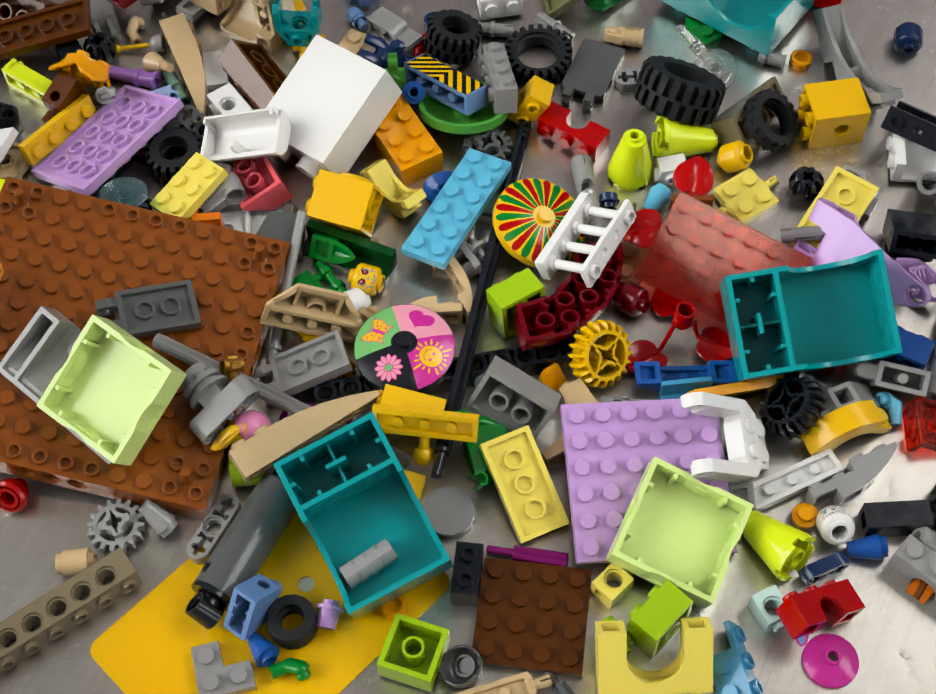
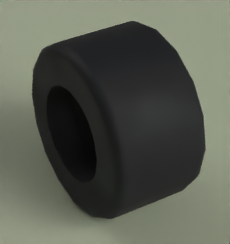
M296 594L285 595L276 599L269 607L266 615V625L273 641L280 647L289 650L300 649L314 639L318 630V626H316L317 615L313 605L303 596ZM290 614H300L303 618V623L295 630H285L282 627V620Z

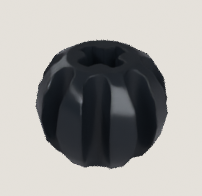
M98 31L85 39L83 50L89 53L90 58L96 61L101 60L110 63L112 58L116 56L117 46L109 34Z
M812 166L799 167L796 171H793L789 178V190L800 201L814 200L824 186L822 174Z

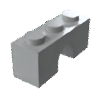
M909 534L895 551L887 566L908 582L913 578L926 582L934 590L935 597L933 600L936 602V553Z

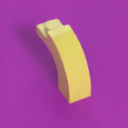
M386 159L377 160L359 172L361 177L370 180L385 193L382 204L394 215L405 218L423 206L421 200L427 197L422 188L409 189L394 174Z

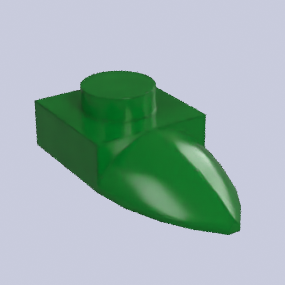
M686 17V30L702 50L721 42L722 35L716 29L699 20Z
M319 233L312 234L308 257L334 264L347 263L356 258L347 246L338 241V238Z

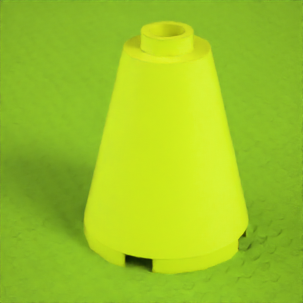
M657 116L654 125H658L657 132H652L651 137L653 157L659 158L682 153L687 157L709 153L717 147L718 135L715 134L713 129L699 125L681 124L677 121L668 120V118L663 116Z
M629 129L623 134L609 161L607 176L613 181L615 187L624 191H637L639 187L649 185L653 178V165L645 133L639 129Z
M756 510L751 511L742 533L775 577L783 582L793 578L790 573L794 569L799 572L806 565L815 549V546L811 543L816 542V539L810 534Z

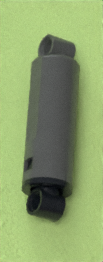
M276 469L272 475L266 474L261 477L191 585L196 594L189 601L185 613L207 630L213 628L219 622L224 611L227 612L234 587L257 575L296 513V509Z

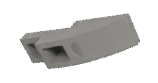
M896 442L889 445L880 444L873 448L870 453L854 455L848 460L849 463L845 471L835 474L829 481L824 483L818 481L810 485L804 502L814 507L829 500H832L836 506L840 507L862 495L880 478L898 445Z

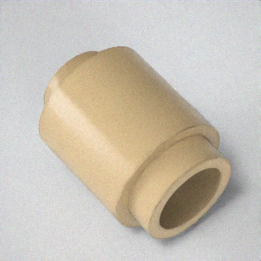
M90 547L66 549L62 553L56 554L55 569L58 575L63 574L65 577L75 576L97 562L98 557L96 552H92Z

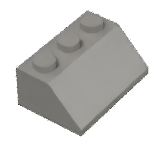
M495 355L465 407L480 416L496 420L498 424H504L508 433L528 425L534 440H536L556 411L562 395Z

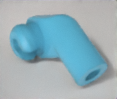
M879 392L875 400L878 405H881L889 412L890 425L902 426L903 404L901 400L890 392Z

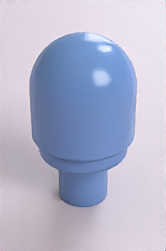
M357 7L349 8L345 14L349 24L362 31L368 30L365 14Z

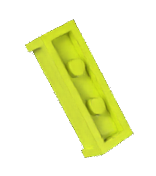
M15 58L10 60L1 69L7 84L43 104L42 97L53 81L28 68L22 61L18 62Z

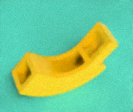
M864 400L848 404L822 416L823 419H818L816 422L817 427H811L809 434L803 433L801 438L809 453L816 455L830 448L833 451L842 443L862 434H886L892 427L888 422V415L883 409L877 407L873 400Z

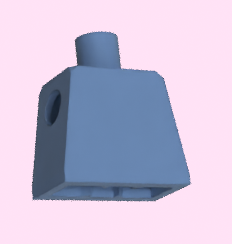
M257 574L235 586L223 627L241 640H247L266 622L269 607L283 592L281 583L277 580H270L262 574Z

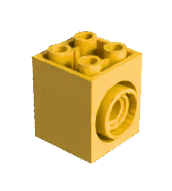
M858 77L804 84L802 94L799 95L798 109L795 110L799 117L797 120L801 126V138L803 141H806L808 149L862 142L872 113Z
M320 169L319 174L313 180L312 187L314 191L312 197L307 200L306 215L313 220L371 238L385 193L370 180L346 172L337 174Z

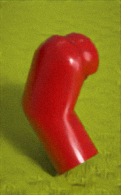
M426 33L422 34L423 40L411 49L412 56L417 57L427 53L424 49Z

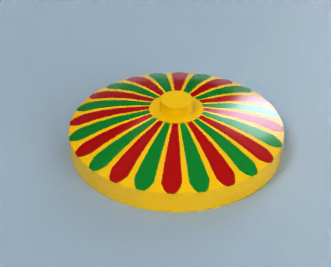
M528 178L510 184L498 197L493 209V227L498 240L515 259L526 265L536 267L535 260L574 203V199L559 186L542 179ZM581 234L576 242L583 243L585 234ZM571 251L565 257V261L571 259Z

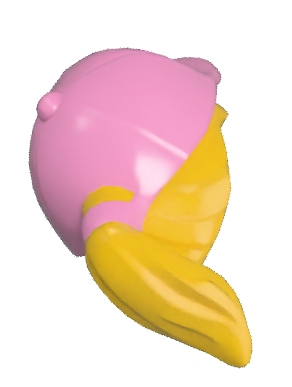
M256 410L245 411L235 415L228 426L216 437L210 449L218 451L227 448L230 444L233 445L240 439H245L246 441L255 436L253 433L261 426H271L270 419L264 413Z

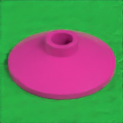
M825 633L813 637L806 644L802 653V664L806 674L816 684L825 688L837 689L850 684L859 670V658L855 648L845 638L836 634ZM828 654H834L837 657V661H831L828 658Z

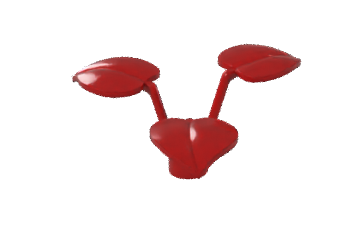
M694 156L678 165L673 174L675 187L680 192H689L684 216L677 218L674 226H671L667 222H661V215L657 210H640L635 213L637 217L622 240L645 249L655 248L661 245L665 239L666 231L663 227L665 226L671 233L673 232L678 240H687L690 237H694L691 240L690 247L694 255L699 259L714 264H728L733 259L732 238L725 227L719 224H709L703 228L702 232L699 230L692 231L693 222L688 218L693 193L698 196H705L711 191L714 183V174L710 164L703 157Z
M667 277L654 291L651 299V308L661 318L672 316V325L658 348L648 340L633 342L628 347V350H631L633 354L628 356L631 364H626V369L634 373L633 363L643 361H659L660 366H666L668 359L661 351L664 349L675 328L686 330L691 326L695 338L699 340L696 344V352L702 359L707 362L709 360H729L733 358L729 335L717 327H705L700 335L697 328L698 321L694 319L696 308L692 304L690 296Z

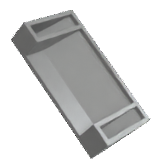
M41 306L0 362V373L38 404L55 374L67 361L72 347L82 330L57 309ZM65 427L80 441H82L86 446H88L92 451H94L99 457H101L105 462H107L109 465L113 464L110 460H108L102 454H100L91 446H89L78 433H76L74 430L68 427Z

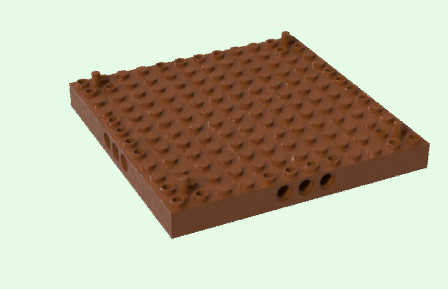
M6 177L0 191V261L4 269L0 281V362L41 306L57 309L83 330L92 314L97 316L95 301L115 298V291L191 279L201 319V327L165 333L163 335L217 361L225 358V356L237 355L242 357L245 362V369L241 373L253 378L254 369L257 366L269 325L261 324L260 319L266 302L279 295L290 243ZM115 314L111 317H106V319L116 320ZM156 335L136 338L183 372L191 367V365L154 348L152 341ZM0 373V472L117 500L121 498L124 502L131 500L133 504L141 506L150 499L171 513L204 520L210 512L231 444L225 449L213 451L210 449L213 442L204 445L189 428V424L201 410H193L189 402L184 398V390L181 386L132 465L114 463L109 465L63 425L37 407V403ZM241 406L233 412L234 416L242 413L243 408ZM226 419L221 425L226 428L231 420Z

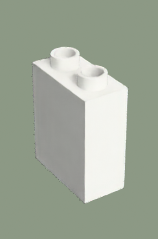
M316 34L266 107L283 109L288 115L291 125L287 151L282 155H273V157L284 163L290 155L297 157L300 160L296 167L313 180L319 174L320 169L337 174L341 172L348 173L402 94L401 89L387 70Z

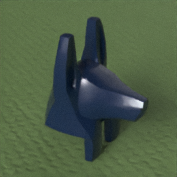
M367 33L364 43L376 48V50L372 53L361 49L359 53L360 57L381 68H388V53H397L398 67H404V62L415 58L404 52L405 43L401 40L396 39L389 45L383 38Z

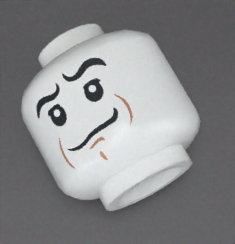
M831 505L822 509L817 515V529L822 538L829 544H845L853 537L855 524L846 509Z

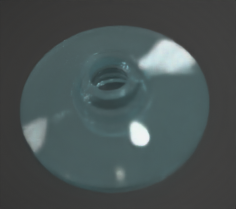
M119 177L107 182L101 188L99 197L138 207L146 200L148 189L146 184L138 178Z

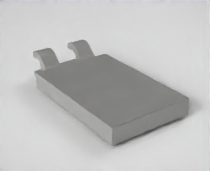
M338 329L269 358V364L258 366L254 369L256 379L259 378L260 382L289 396L352 371Z

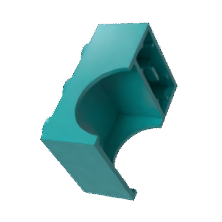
M660 0L674 7L677 11L685 13L711 26L718 32H722L743 43L751 50L766 54L767 57L814 4V0Z
M883 249L873 250L861 256L808 267H788L786 265L728 275L719 284L737 382L886 359L903 353Z
M373 412L273 464L302 523L311 534L327 563L342 595L348 614L355 619L453 567L445 548ZM386 538L399 559L379 571L377 575L367 579L365 583L363 582L352 589L339 568L348 563L350 559H354L362 552L371 548L373 544H377Z

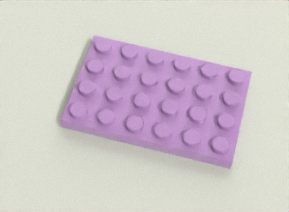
M125 84L116 93L118 95L115 99H112L109 104L102 105L92 117L79 126L33 168L31 172L38 179L90 196L97 192L99 187L115 174V171L127 163L133 154L143 148L151 137L159 133L169 120L175 118L184 107L180 99Z

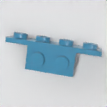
M729 620L723 622L731 648L713 655V681L717 694H764L762 684L755 678L753 668H755L754 660L751 654L746 651L744 645L746 636L742 627Z

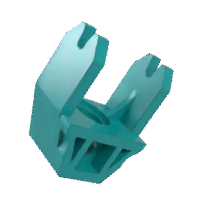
M274 0L272 15L275 30L289 46L308 47L316 34L318 35L322 22L320 1L313 0L311 12L283 10L282 1Z

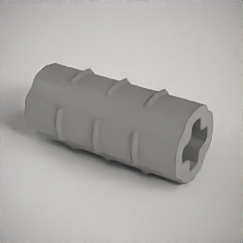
M385 538L379 543L373 544L371 548L362 552L354 559H350L348 563L339 569L349 586L353 589L359 584L365 583L373 575H377L379 571L388 567L399 558Z

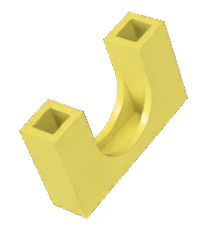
M709 617L680 618V649L677 657L668 666L653 671L640 669L627 659V632L623 620L595 621L596 686L598 694H704L713 692L714 629Z

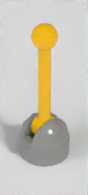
M155 35L150 38L148 43L126 46L116 44V53H120L121 50L150 47L152 51L157 53L166 52V41L163 35Z

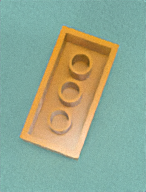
M401 94L370 140L383 159L387 160L397 178L405 186H408L443 170V152Z

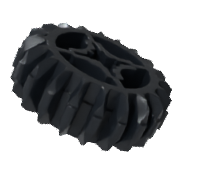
M793 372L792 374H785L783 379L777 378L776 384L770 387L769 392L763 393L766 398L760 402L763 408L759 410L762 416V423L767 428V431L781 439L785 438L791 441L793 438L801 439L803 433L809 434L811 427H817V420L823 419L821 412L827 409L824 405L828 400L824 395L826 391L817 379L804 372Z

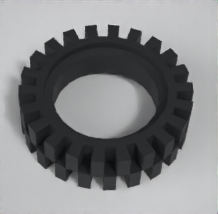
M533 24L528 25V30L523 26L520 28V33L515 30L512 33V37L509 36L504 45L515 81L519 80V85L523 87L534 75L551 84L553 81L557 85L560 83V79H564L572 63L573 49L570 39L567 40L565 33L560 35V30L557 28L552 32V26L547 25L546 30L543 29V24H538V29H534ZM543 45L552 48L557 53L558 59L551 66L532 68L524 65L519 60L518 55L522 49L528 46Z

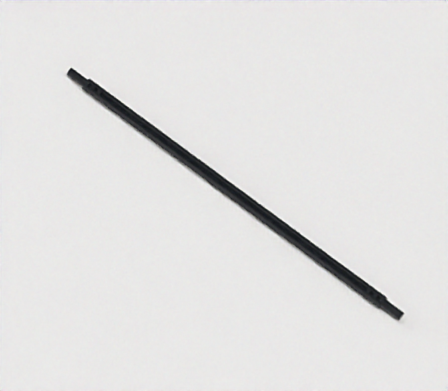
M522 119L518 124L509 159L512 169L504 179L501 193L510 184L519 180L532 128L530 120L528 122ZM493 225L445 411L456 412L461 410L488 303L486 289L492 286L502 247ZM437 439L434 450L436 456L431 472L432 478H441L445 460L450 455L453 440Z

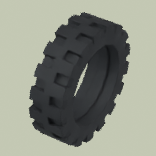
M770 88L762 90L747 99V103L743 106L742 119H745L743 124L745 129H748L749 137L755 140L754 143L758 147L761 146L765 151L776 152L796 141V137L799 136L800 122L797 120L799 117L793 109L794 105L792 102L789 103L788 98L784 94L781 95L780 91H772ZM762 105L770 108L778 118L781 127L780 136L774 134L765 124L762 116Z

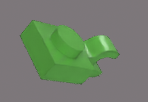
M388 53V68L383 69L387 70L401 91H403V87L406 85L405 67H398L397 53Z

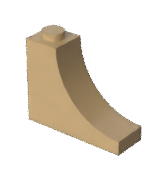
M581 378L567 381L558 389V393L562 395L559 401L560 406L562 404L598 403ZM562 432L552 445L541 452L547 470L565 462Z

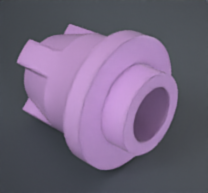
M323 599L322 603L316 604L318 609L316 626L335 631L340 613H343L344 608L339 607L338 601Z

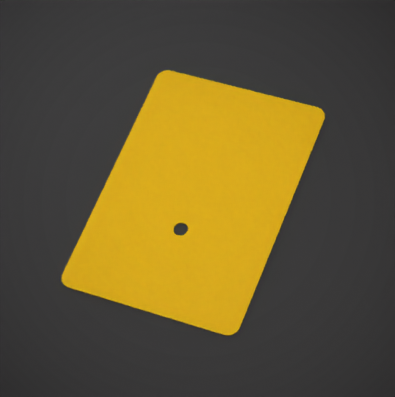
M296 511L257 574H262L270 580H277L281 583L283 592L278 598L292 594L305 597L312 603L316 615L318 613L316 604L322 603L323 599L338 601L339 607L344 608L343 613H340L335 631L318 628L314 639L300 649L289 650L280 647L273 641L266 622L256 633H259L280 649L278 659L274 664L290 657L306 661L310 665L309 670L311 671V676L308 679L299 681L296 674L292 673L273 679L269 667H257L248 640H241L223 627L226 611H224L219 622L209 630L185 613L189 601L196 594L191 585L205 565L195 564L190 558L100 635L90 648L92 658L125 694H199L191 647L215 641L220 643L224 666L251 660L257 690L242 694H339L381 654L393 621L384 618L380 607L357 619L348 614L342 595L327 563ZM202 547L201 549H199V550L196 552V554H198L199 552L204 553V552H205L204 547ZM445 572L402 594L405 596L408 604L405 616L418 619L448 590L450 581ZM304 577H310L314 581V587L307 592L301 591L298 587L299 581ZM290 614L282 620V627L285 630H295L303 623V618L300 614Z

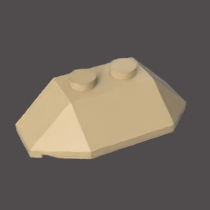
M302 283L295 284L267 301L260 319L261 324L322 336L338 329L342 340L350 343H355L357 333L364 324L347 293Z

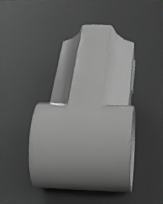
M228 173L227 178L200 206L204 213L218 212L228 204H239L245 199L246 192L235 173Z

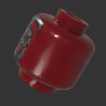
M631 281L620 284L613 297L615 308L631 317H637L641 313L647 312L651 303L648 290Z

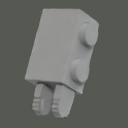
M89 0L94 33L98 31L109 32L112 37H116L115 30L119 29L120 26L111 2L107 0Z
M883 360L874 361V364L861 362L855 364L852 368L855 377L870 381L869 386L918 398L926 397L932 374L930 371Z

